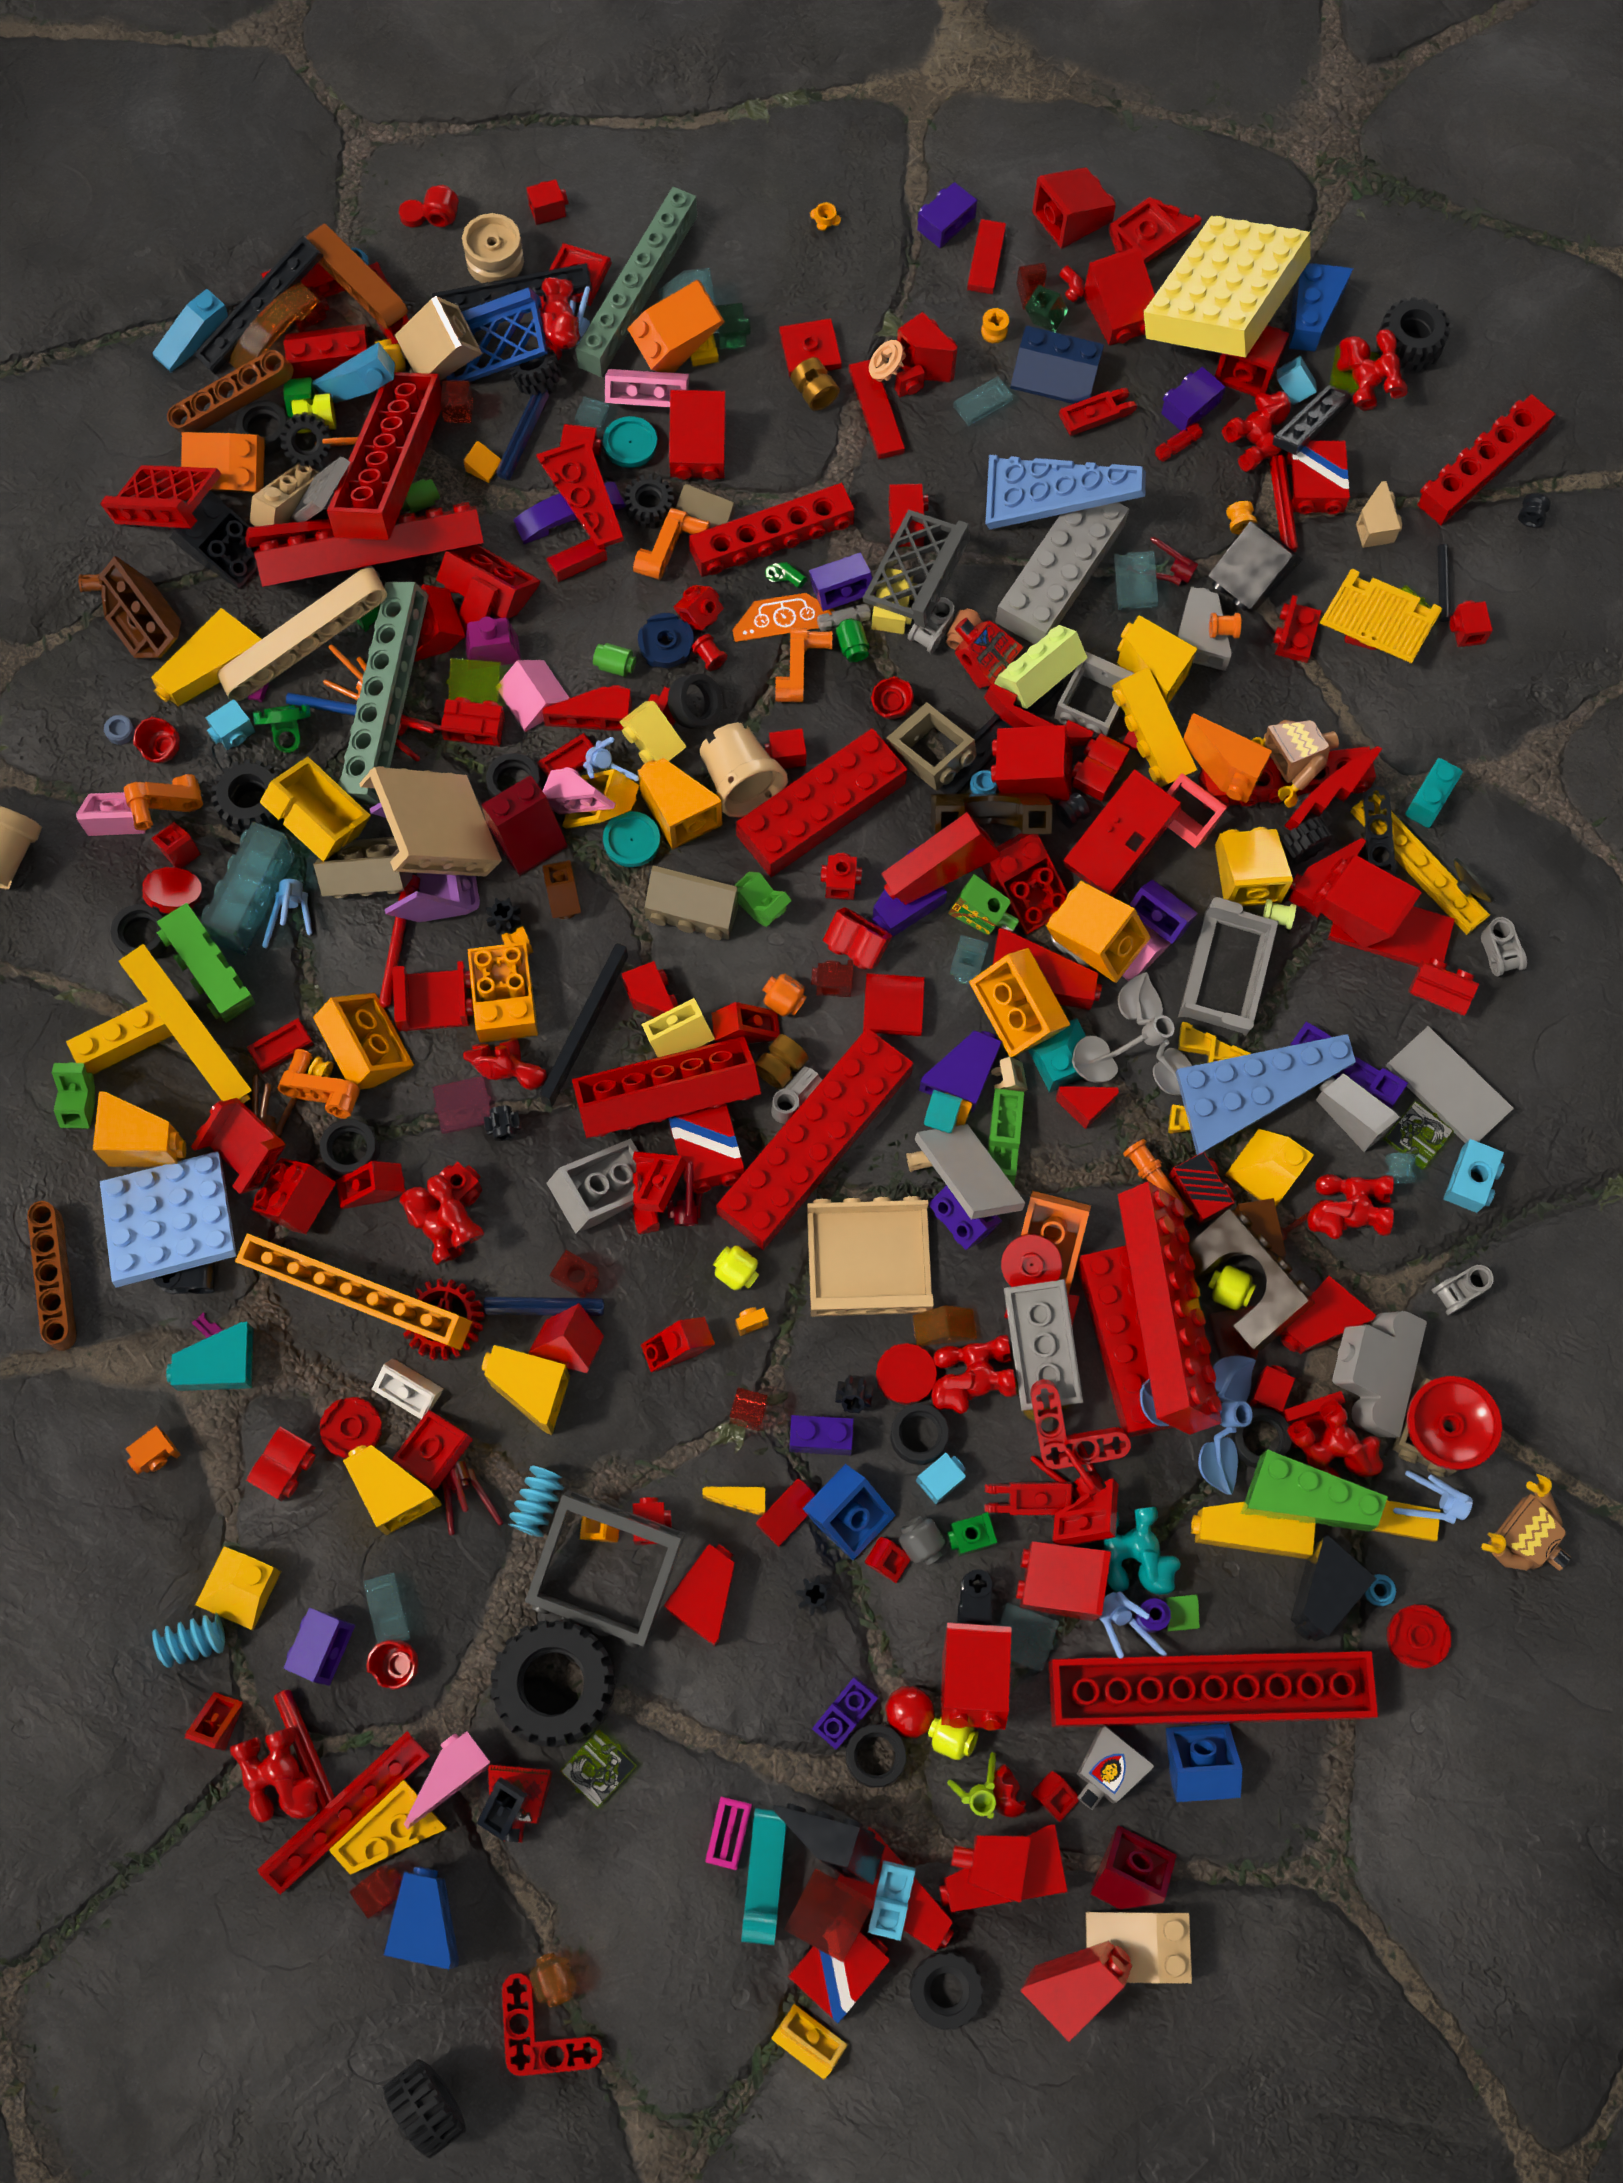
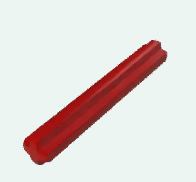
M1274 455L1271 457L1269 464L1280 540L1296 552L1298 543L1285 457L1283 455Z
M286 1689L274 1695V1700L285 1727L293 1726L296 1731L293 1747L305 1776L315 1777L319 1781L316 1801L321 1811L335 1796L293 1694L290 1690Z

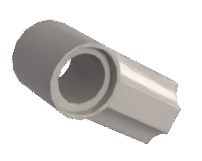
M804 1066L783 1089L775 1093L771 1114L775 1121L785 1124L820 1084L822 1079L812 1068ZM787 1102L793 1108L787 1111L782 1110L778 1107V1104Z

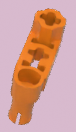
M671 508L653 550L649 551L643 548L638 550L633 565V572L661 580L679 535L683 532L696 534L710 529V521L688 516V512Z
M790 628V677H776L775 702H803L804 651H807V648L832 649V631H807V628Z
M192 774L176 777L172 780V784L133 782L124 787L126 803L131 808L134 828L136 830H147L153 826L149 808L191 812L203 806L198 779Z
M295 1050L288 1070L284 1071L277 1087L278 1091L288 1097L326 1103L325 1110L337 1118L346 1119L351 1116L360 1093V1088L348 1080L306 1074L313 1056L306 1050Z

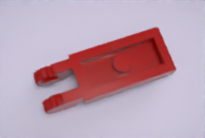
M1123 387L1112 392L1106 391L1061 408L1059 417L1069 435L1073 436L1119 417H1126L1136 410L1137 405L1134 401H1128L1116 406L1119 402L1125 401L1130 395L1128 389Z
M1071 1482L985 1484L986 1493H1009V1504L998 1502L986 1503L985 1512L1009 1513L1010 1515H1055L1064 1507L1072 1505Z

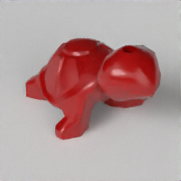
M510 1038V1040L500 1043V1046H495V1050H490L487 1044H475L472 1046V1050L463 1052V1059L470 1062L487 1079L500 1080L516 1077L523 1088L534 1090L544 1085L548 1078L546 1071L541 1067L521 1061L520 1045L517 1038Z

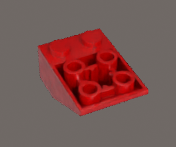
M1021 832L997 846L996 848L1001 856L981 867L990 885L1010 899L1011 903L1007 909L1012 916L1019 920L1018 925L1024 934L1027 935L1049 922L1052 914L1057 912L1066 900L1068 893L1039 835L1022 834Z

